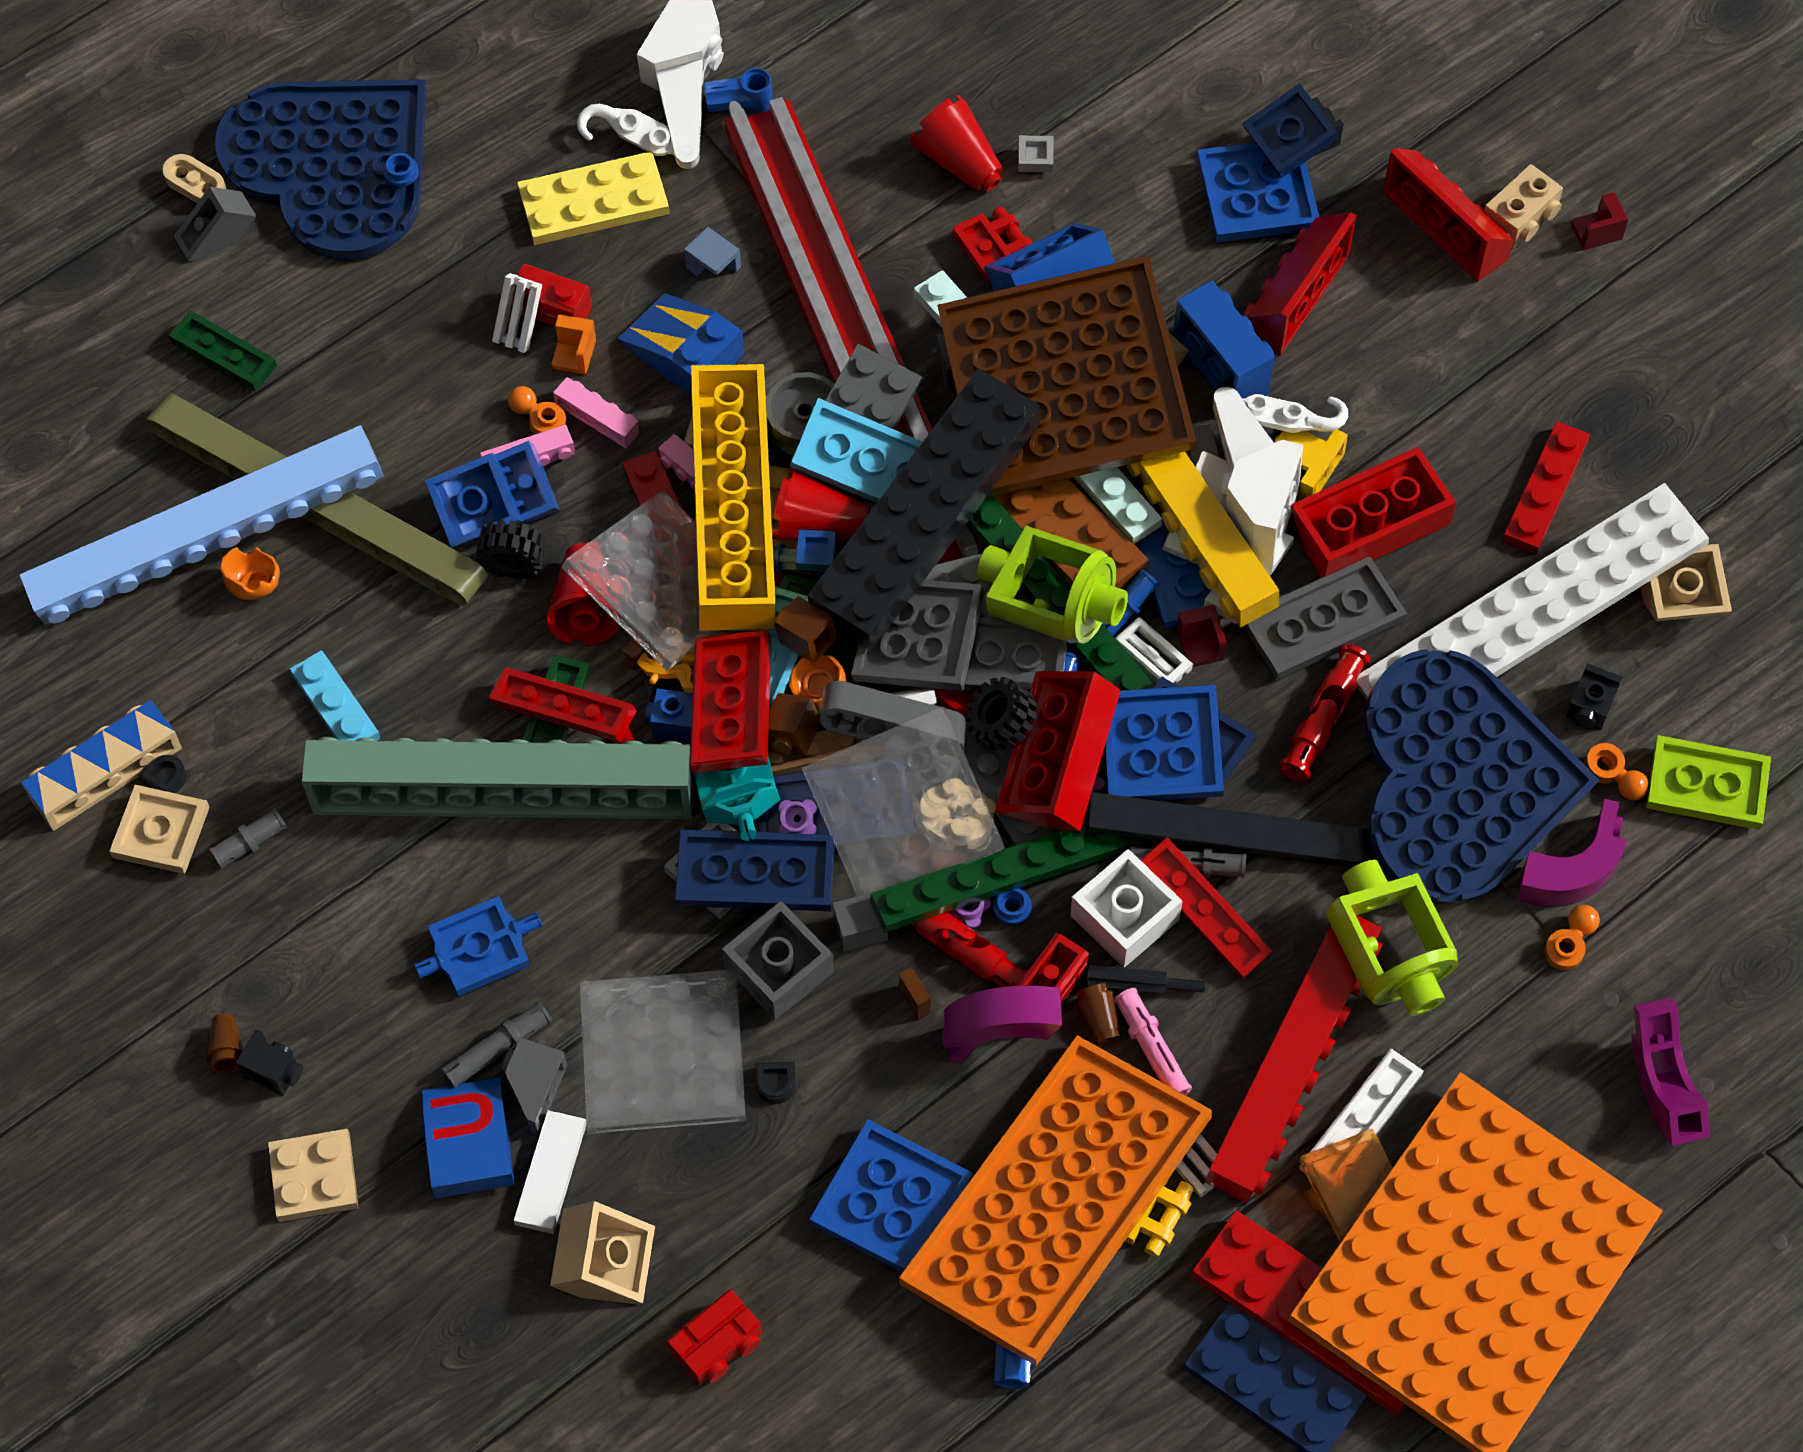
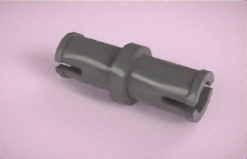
M274 807L270 812L248 826L240 825L237 827L238 832L216 846L209 848L220 867L224 869L226 868L225 866L247 852L252 851L255 853L260 849V844L282 830H286L288 827Z

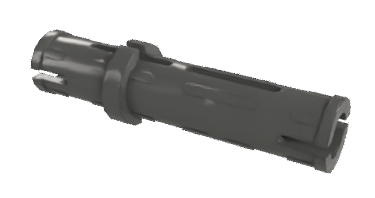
M1131 846V852L1140 861L1154 849ZM1204 848V852L1180 850L1206 879H1210V875L1241 877L1245 879L1246 854L1212 853L1210 848Z
M538 1001L511 1021L509 1019L503 1021L501 1028L464 1052L454 1061L443 1066L441 1070L451 1085L457 1088L459 1087L458 1085L508 1052L510 1048L516 1047L519 1037L527 1039L539 1029L553 1022L542 1003Z

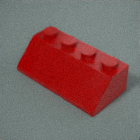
M1395 148L1390 151L1382 193L1474 280L1479 282L1508 261L1513 239L1505 228L1493 222L1480 205L1474 204L1462 193L1461 188L1455 182H1450L1438 170L1434 162L1426 159L1418 151Z
M1349 212L1316 217L1308 229L1303 227L1295 240V248L1291 254L1286 252L1282 256L1275 277H1268L1260 291L1261 297L1257 303L1251 302L1246 308L1243 315L1250 320L1254 332L1262 342L1266 341L1275 354L1282 355L1349 257L1357 215Z
M1416 447L1291 504V511L1305 555L1320 578H1323L1369 556L1372 560L1380 558L1451 525L1456 501L1419 447Z
M1036 671L1029 693L1034 696L1033 701L1037 703V709L1032 710L1037 713V719L1030 720L1029 723L1034 727L1031 732L1025 730L1023 734L1027 738L1023 742L1018 739L1015 740L1017 746L1012 750L995 811L999 814L1050 830L1081 831L1121 690L1095 671Z

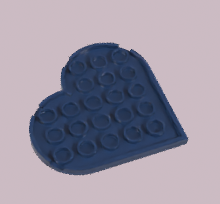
M425 79L273 83L248 92V98L239 103L235 108L231 105L223 115L216 131L215 149L225 177L235 188L248 196L262 201L280 202L281 211L288 230L307 249L323 256L338 259L369 257L394 245L414 224L421 203L427 95ZM395 153L408 154L418 165V177L407 186H393L384 177V165L387 159Z
M1428 649L1409 653L1392 663L1379 676L1369 693L1365 708L1367 740L1376 760L1388 774L1378 787L1370 807L1369 832L1372 846L1380 864L1393 880L1418 873L1432 902L1444 904L1467 902L1493 889L1600 781L1491 671L1465 654L1452 650L1442 652L1428 651Z

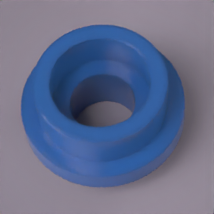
M395 153L387 159L383 173L389 184L403 187L416 180L419 169L416 161L408 154Z
M1019 888L996 895L994 899L993 911L997 919L1002 923L1018 925L1027 920L1031 914V899L1025 891ZM1013 903L1018 905L1019 910L1010 912L1005 907Z

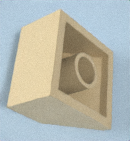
M1718 544L1706 545L1640 587L1643 603L1656 621L1729 615L1732 612Z
M596 1201L564 1208L550 1286L580 1298L642 1304L655 1226Z

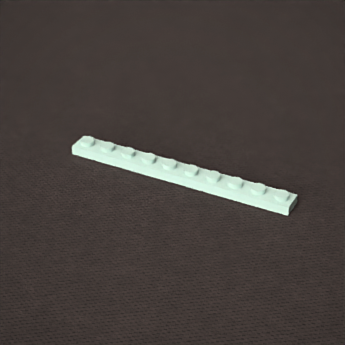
M943 270L914 287L915 298L941 327L942 324L937 305L967 298ZM1117 467L1073 477L1133 544L1162 526L1161 516Z

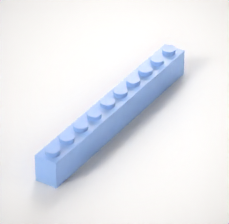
M360 425L20 574L32 608L45 625L59 623L66 620L70 614L84 608L96 607L104 599L115 594L130 592L137 588L140 583L152 578L164 577L181 565L201 561L207 554L220 548L233 547L247 536L254 533L267 532L275 524L288 518L301 517L309 509L322 503H332L339 500L343 494L354 489L367 488L373 485L377 479L384 477V474L371 444Z

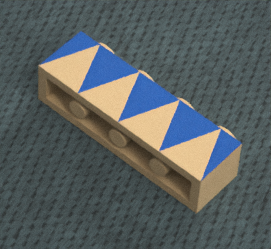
M149 700L143 705L131 708L123 718L112 725L100 728L93 737L79 746L67 749L60 758L46 767L37 768L21 783L29 799L50 828L55 831L139 777L156 757L173 755L182 747L174 729L152 700Z

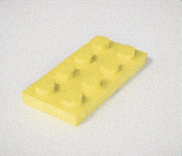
M646 152L518 182L521 200L534 245L670 214L653 152Z

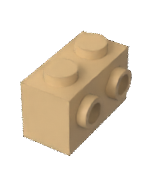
M1530 164L1486 204L1484 211L1493 222L1508 231L1513 239L1511 248L1514 249L1523 240L1529 241L1536 234L1539 225L1545 219L1550 221L1557 215L1562 206L1560 198L1563 187Z

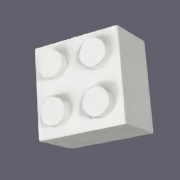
M1127 849L1072 896L1070 916L1125 968L1180 920L1182 900Z

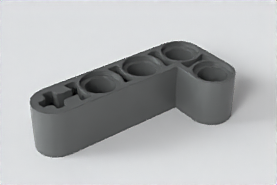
M845 681L830 682L823 689L820 722L827 730L919 754L918 775L927 784L942 785L946 779L952 778L964 752L966 720L962 714L954 710Z

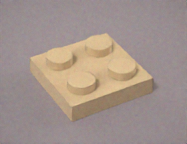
M134 785L109 851L112 858L185 874L210 808L207 800Z
M348 1129L268 1142L276 1217L279 1222L359 1208Z

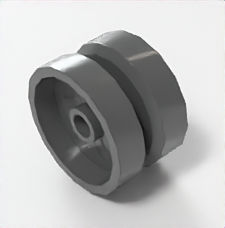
M812 372L794 373L781 378L769 390L766 397L767 439L773 453L785 462L791 463L817 399L820 398L825 401L834 386V383L825 376Z

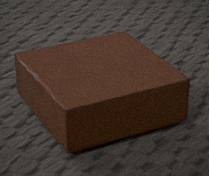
M909 968L899 973V990L917 1020L929 1015L931 997L914 969Z

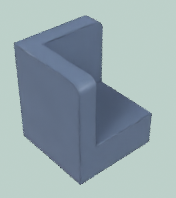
M709 227L685 248L686 268L696 276L705 268L713 274H719L726 266L735 273L741 268L740 249Z

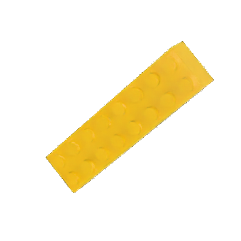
M764 364L691 365L699 631L775 629V585Z

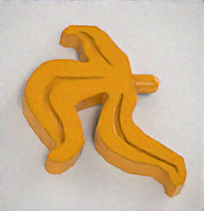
M675 644L665 647L658 654L657 660L650 659L647 653L642 654L638 659L637 663L640 670L648 677H651L649 679L650 684H656L659 678H677L684 692L693 693L692 682L694 677L688 665L694 666L695 652L688 646Z

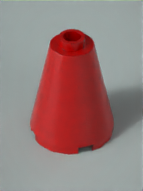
M956 95L957 102L953 103L949 98L924 117L919 123L924 129L918 136L913 131L910 143L916 150L975 191L985 190L989 192L1001 182L1002 177L1000 174L1003 168L967 102L960 95Z
M788 467L787 473L791 480L783 478L773 516V519L779 520L777 526L779 530L772 528V538L798 541L799 530L836 532L837 542H848L870 513L871 506L808 474Z
M588 543L575 544L565 552L547 611V627L553 636L568 644H571V639L583 641V646L603 643L617 633L618 625L621 622V610L600 550Z

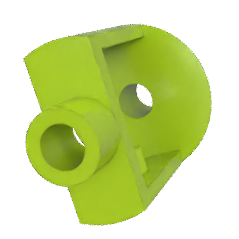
M1025 526L1011 552L990 545L984 550L977 568L978 580L992 585L986 595L987 610L992 617L1073 644L1086 643L1091 640L1102 623L1117 626L1125 613L1128 593L1126 590L1115 587V562L1102 550ZM1038 555L1080 569L1071 587L1064 616L1048 611L1049 605L1042 599H1036L1033 605L1014 599Z
M1369 860L1349 869L1343 874L1342 879L1350 894L1337 898L1327 908L1325 914L1364 995L1375 1005H1385L1402 1000L1410 1016L1421 1015L1436 1008L1445 1001L1438 982L1450 975L1457 968L1459 962L1457 950L1418 873L1388 882L1377 860ZM1402 901L1427 953L1407 960L1384 973L1374 954L1378 950L1377 940L1373 936L1366 937L1356 915Z

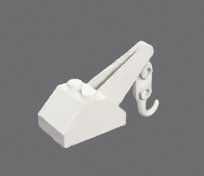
M669 0L637 53L641 83L660 92L667 126L634 109L612 108L600 103L591 104L582 110L577 120L578 130L584 138L592 140L593 136L588 132L586 123L591 117L599 116L611 125L619 137L647 152H653V155L665 156L672 154L675 156L677 164L684 169H691L698 164L700 159L703 83L710 70L715 71L718 68L724 55L721 49L722 38L720 37L719 22L712 0Z
M1221 387L1214 393L1213 411L1230 472H1226L1223 479L1221 494H1224L1221 505L1267 573L1272 574L1283 535L1286 532L1292 513L1291 504L1295 503L1299 492L1304 445L1286 440L1274 443L1262 426L1289 433L1305 430L1330 432L1339 429L1345 424L1348 419V409L1341 400L1328 397V403L1337 408L1338 414L1333 418L1317 416L1296 402L1276 399L1261 394L1241 398L1235 389Z

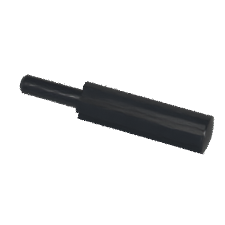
M1088 964L1085 977L1086 987L1105 983L1107 989L1125 991L1130 988H1136L1141 993L1165 995L1166 989L1203 993L1206 984L1204 981L1167 978V972L1091 964Z

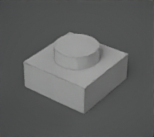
M1019 135L1018 172H1053L1054 136Z

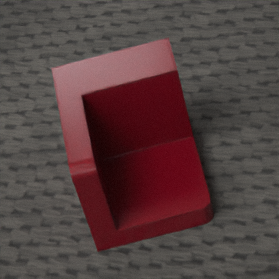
M1615 192L1601 196L1597 212L1573 218L1571 226L1583 250L1622 240L1628 223V217Z
M1215 605L1178 612L1176 631L1184 656L1193 663L1192 667L1224 660L1227 641Z

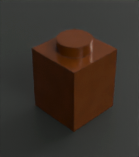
M799 596L789 606L782 608L774 620L779 642L813 664L838 639L832 616Z
M777 693L769 710L768 745L772 752L780 755L806 756L821 724L820 715L811 697Z

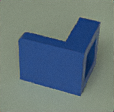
M799 530L796 570L826 571L837 557L836 532Z

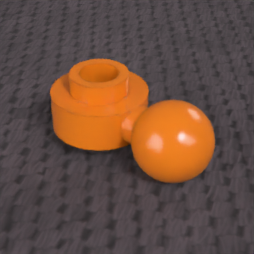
M518 386L509 393L508 405L510 409L520 415H530L529 426L534 435L565 425L566 414L564 410L553 402L537 404L536 395L529 387ZM550 415L553 419L545 420L542 416Z
M1599 743L1590 749L1584 760V765L1600 780L1598 783L1606 784L1616 781L1620 794L1632 801L1639 800L1647 794L1649 789L1647 777L1639 771H1626L1624 769L1625 758L1618 747L1610 743ZM1597 762L1607 764L1608 770L1600 769Z
M1579 905L1573 908L1568 917L1570 928L1558 930L1549 937L1545 946V956L1549 964L1554 968L1567 971L1576 968L1581 963L1586 951L1585 942L1582 937L1594 933L1600 923L1598 912L1589 905ZM1563 942L1569 943L1573 951L1564 953L1560 950L1559 944Z

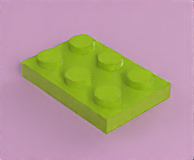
M1657 735L1646 808L1760 830L1764 820L1771 756Z

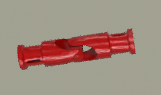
M1353 644L1341 645L1338 651L1340 657L1334 669L1327 671L1311 701L1308 712L1310 716L1298 726L1292 737V747L1287 757L1281 759L1278 764V769L1288 779L1303 783L1309 780L1311 776L1309 770L1316 757H1320L1329 742L1332 727L1339 722L1358 687L1357 678L1363 668H1367L1371 662V657L1361 647ZM1322 696H1325V697L1331 698L1332 700H1330V699L1319 700V698L1322 697Z
M948 912L912 923L916 927L918 934L951 957L960 961L966 968L986 982L993 981L1000 987L1018 986L1029 971V969L1024 971L1007 959V953L976 934L971 928ZM948 930L955 933L952 939L948 934Z

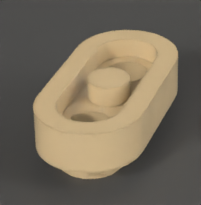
M174 155L168 158L163 165V174L168 186L195 203L199 202L209 187L226 189L224 179L218 172L189 155ZM181 175H187L183 178H178Z

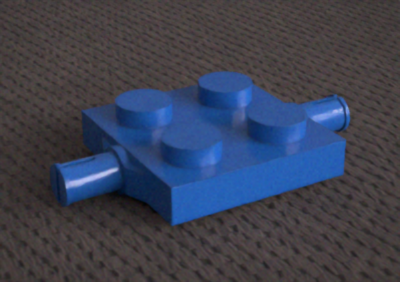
M497 896L429 925L428 930L435 944V956L414 963L420 979L442 969L443 973L450 978L459 997L529 967V959L522 946V935L543 926L537 912L515 921L506 912L500 896Z

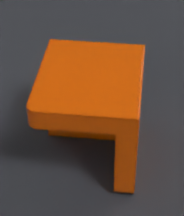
M559 314L555 325L558 343L552 360V368L554 370L586 375L596 343L594 321Z

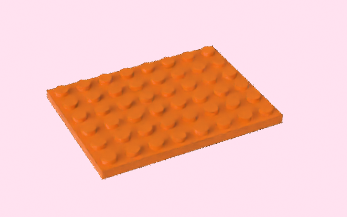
M1460 1072L1296 1306L1288 1321L1472 1452H1506L1663 1210Z

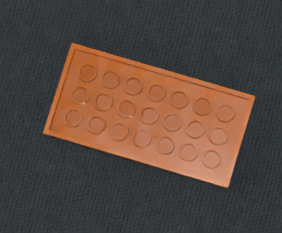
M1077 1035L899 1277L900 1285L1037 1366L1210 1121L1212 1110Z

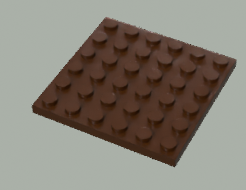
M1149 255L937 305L957 396L977 369L980 368L1040 405V425L986 497L1197 449V442Z

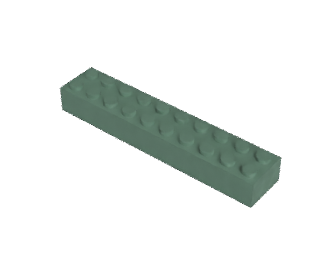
M322 737L318 740H306L302 784L313 815L692 819L694 775L690 768V745H682L676 741H666L662 744H643L639 741H626L623 744H606L599 740H590L585 743H567L562 740H550L547 743H529L526 740L514 739L506 743L490 742L486 739H474L470 742H453L444 738L434 739L432 742L414 741L409 738H398L394 741H376L366 737L358 738L356 741H339L332 737Z

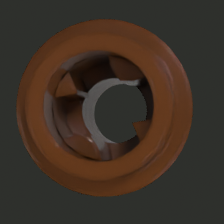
M1100 983L1077 992L1076 995L1079 1001L1076 1003V1006L1096 1038L1099 1045L1106 1044L1118 1039L1120 1034L1113 991H1108L1106 984Z
M227 1013L218 1014L212 1018L206 1062L214 1073L221 1075L236 1073L239 1071L236 1061L244 1050L236 1018Z

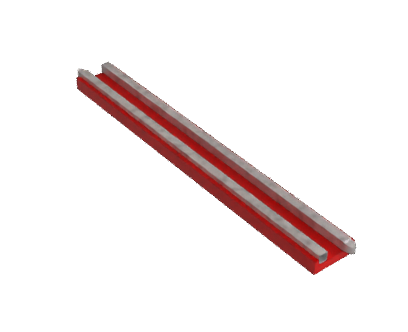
M783 97L770 100L769 111L749 117L746 116L744 109H742L738 102H730V117L724 119L725 132L830 380L834 384L836 383L857 344L905 367L790 100H783ZM915 391L894 430L923 442L931 432L932 427ZM965 525L937 564L982 554L984 546L968 526Z

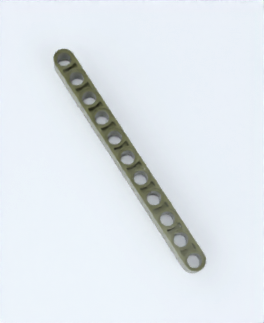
M167 393L145 419L146 426L156 436L234 480L287 458V456L172 393ZM352 492L343 494L335 502L322 503L313 507L301 516L461 606L468 604L488 577L484 568L471 558Z

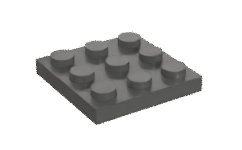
M924 580L872 651L858 643L851 673L854 681L963 691L985 593L982 584Z

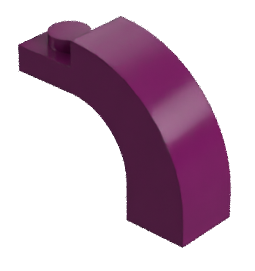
M1604 798L1598 814L1592 844L1582 853L1571 857H1554L1529 851L1523 867L1516 901L1538 906H1565L1581 902L1601 890L1614 875L1628 839L1619 837L1623 824V818L1617 816L1620 802Z
M1046 986L1000 987L975 992L952 1002L944 1009L945 1026L942 1034L943 1046L948 1050V1062L964 1063L978 1046L996 1039L1023 1037L1049 1040L1062 1026L1060 988Z
M1670 997L1635 1005L1636 1033L1631 1034L1634 1058L1645 1097L1659 1129L1672 1146L1710 1137L1707 1101L1692 1083L1682 1054L1677 1003Z

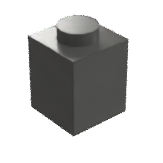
M871 893L832 903L833 919L843 952L888 941V932L884 933L869 901Z

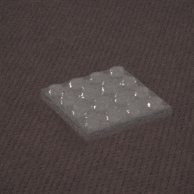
M663 490L569 556L562 565V568L666 671L695 650V638L713 636L720 631H699L696 522Z
M944 706L802 767V771L829 833L834 838V844L857 896L875 892L960 863L967 865L1005 848Z
M730 970L580 982L588 1134L746 1121L737 980Z

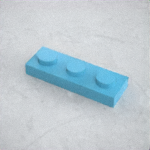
M322 650L290 668L293 678L335 739L339 741H356L358 738L363 737L372 738L376 741L381 739L379 731Z

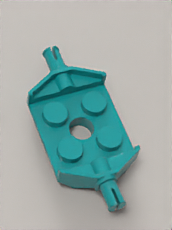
M769 756L768 765L694 773L702 810L707 822L738 825L740 837L744 841H749L747 829L752 840L757 836L753 820L757 819L781 800L775 785Z

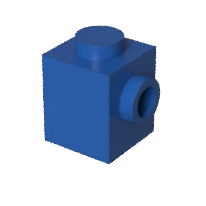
M657 688L654 702H648L645 714V723L651 725L653 739L691 744L693 693Z

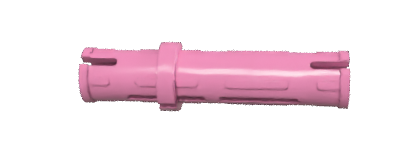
M1136 988L1127 989L1117 995L1114 1002L1119 1007L1130 1027L1128 1033L1131 1039H1137L1160 1082L1184 1095L1190 1093L1192 1090L1191 1085L1187 1082L1173 1054L1157 1029L1159 1022L1155 1016H1150Z

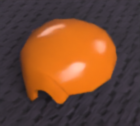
M257 547L250 553H243L238 548H233L221 559L219 569L229 593L238 599L255 600L266 597L273 592L279 583L280 569L274 557L261 552Z
M821 655L814 664L805 658H801L792 669L789 688L793 695L811 697L816 709L821 710L824 687L833 681L846 682V675L842 666L831 655Z

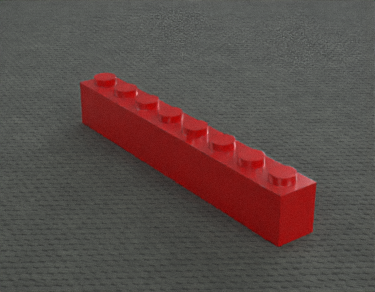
M1356 915L1366 937L1373 936L1377 940L1382 927ZM1331 926L1204 1183L1209 1185L1213 1183L1214 1188L1248 1204L1253 1192L1261 1195L1271 1173L1264 1169L1270 1158L1278 1161L1287 1142V1139L1281 1137V1134L1286 1125L1294 1128L1304 1107L1298 1104L1297 1101L1302 1091L1310 1095L1320 1073L1313 1069L1318 1059L1326 1062L1336 1040L1329 1036L1334 1026L1342 1029L1352 1009L1345 1005L1350 993L1358 997L1362 989ZM1377 941L1378 950L1374 952L1376 958L1383 946V943Z

